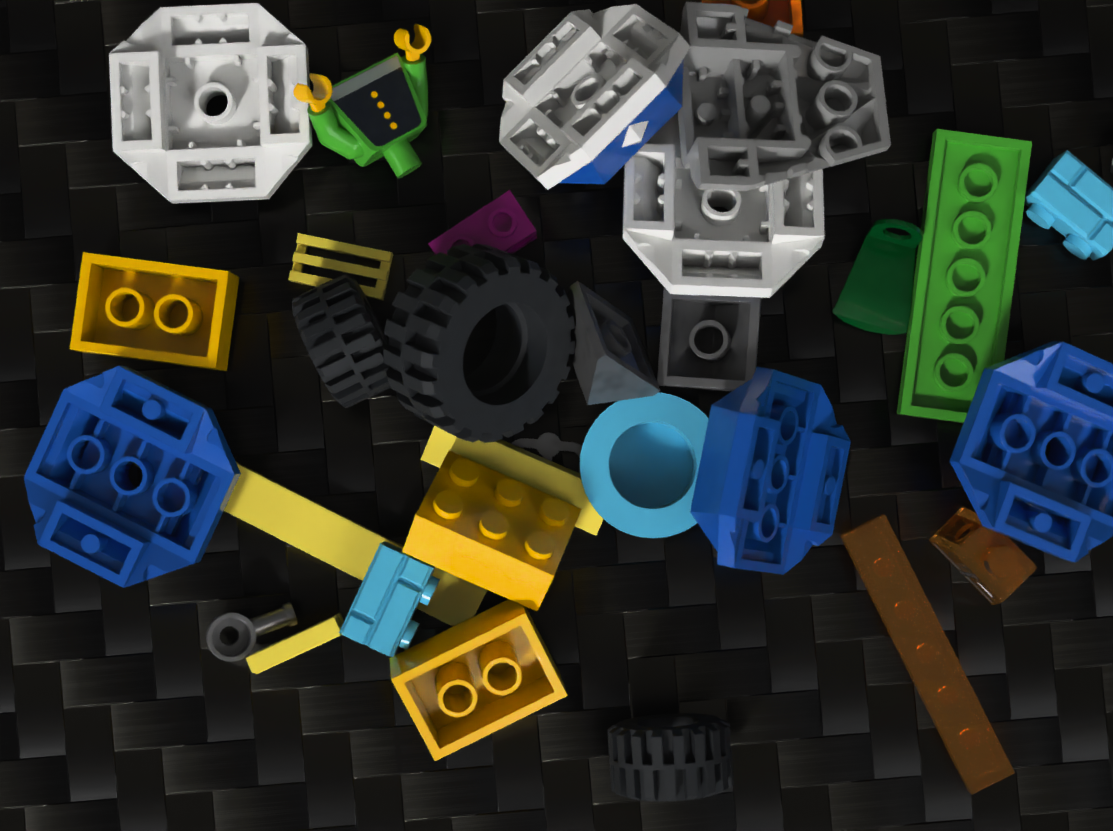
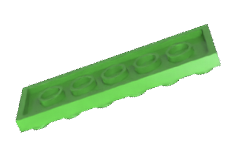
M936 129L933 132L921 222L923 239L918 245L897 414L964 423L984 368L1004 361L1032 141Z

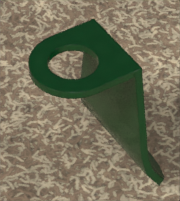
M880 219L875 221L865 236L845 285L833 308V314L842 321L865 331L887 335L906 333L912 302L916 247L923 239V231L919 227L902 220ZM886 228L902 229L911 235H896L888 232Z

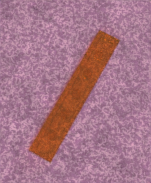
M881 514L841 534L840 537L968 792L973 795L1014 774L1015 772L886 515Z

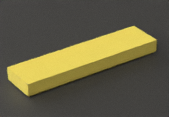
M434 426L420 460L440 468L448 451H452L581 508L582 510L575 527L597 535L603 518L588 500L580 473L501 439L488 443H483L480 440L469 442Z

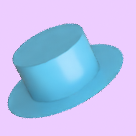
M666 393L617 401L603 411L590 427L580 455L582 485L588 500L597 513L613 527L627 534L643 538L672 536L697 524L690 510L709 418L692 403Z

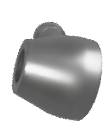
M290 602L282 604L281 608L251 619L235 612L223 613L210 623L206 633V642L209 650L217 658L229 662L238 661L245 658L252 651L256 637L288 625L290 627L297 625V618ZM232 626L236 631V637L231 643L223 644L220 640V632L223 628Z

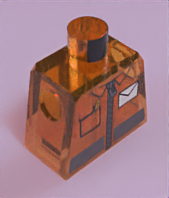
M961 507L929 539L992 605L1005 601L1037 569L1036 565L1007 536L983 527L976 512L965 507ZM969 528L971 529V531L965 537L958 540V538L964 531H966Z

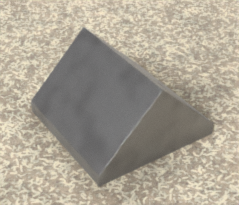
M579 281L572 284L568 294L570 305L566 309L571 310L574 316L575 328L570 330V334L575 339L574 354L569 355L587 405L650 397L660 392L661 390L633 319Z
M664 288L657 375L658 385L707 391H734L752 379L757 367L761 297L670 294Z

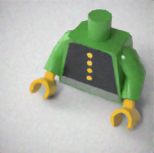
M419 24L414 25L415 39L412 44L409 42V32L406 29L399 28L394 34L395 44L400 49L405 50L406 53L402 59L397 52L333 86L327 77L310 73L309 76L314 85L313 92L311 93L307 85L299 83L296 84L293 90L297 100L310 104L307 112L318 140L323 146L347 159H354L362 167L385 157L397 178L408 175L422 165L410 142L416 139L427 126V117L429 115L426 57L421 53L429 48L431 34L425 26Z

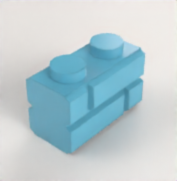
M1066 150L1051 161L1039 178L1027 190L1024 204L1029 208L1026 214L1040 227L1049 229L1052 226L1066 238L1063 241V245L1078 258L1086 260L1090 257L1092 260H1096L1106 256L1113 249V187Z
M383 541L374 555L339 633L361 644H365L380 653L393 657L399 647L408 650L420 624L412 620L419 602L427 606L429 605L440 579L432 576L435 566L402 552L403 549Z

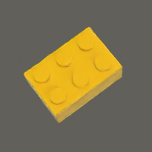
M83 252L70 350L227 371L239 277L224 270Z
M448 451L415 515L402 552L527 608L538 611L582 509L452 451Z
M509 599L389 658L391 680L435 761L568 696L561 675L527 608Z

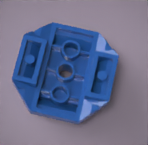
M1052 341L984 368L950 458V463L983 527L1074 563L1087 555L1088 550L1104 543L1113 536L1112 363L1066 342ZM1049 442L1050 452L1046 457L1045 449L1047 443Z
M117 366L103 372V374L63 389L24 475V482L28 501L36 522L34 530L37 544L125 588L200 562L241 473L212 408L127 366ZM133 463H136L141 468L143 475L142 482L138 487L134 486L129 478V470Z
M756 367L752 379L711 405L690 513L717 550L718 565L784 575L804 558L812 545L819 546L832 536L851 440L843 425L836 423L833 406L822 385L774 369Z

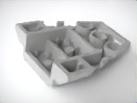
M685 3L682 12L680 34L689 44L690 49L683 59L682 108L678 111L682 165L684 168L690 169L691 179L697 189L749 191L778 181L884 152L891 146L881 57L879 55L825 36H821L818 42L791 33L793 25L778 20L775 26L772 27L746 18L749 10L734 4Z

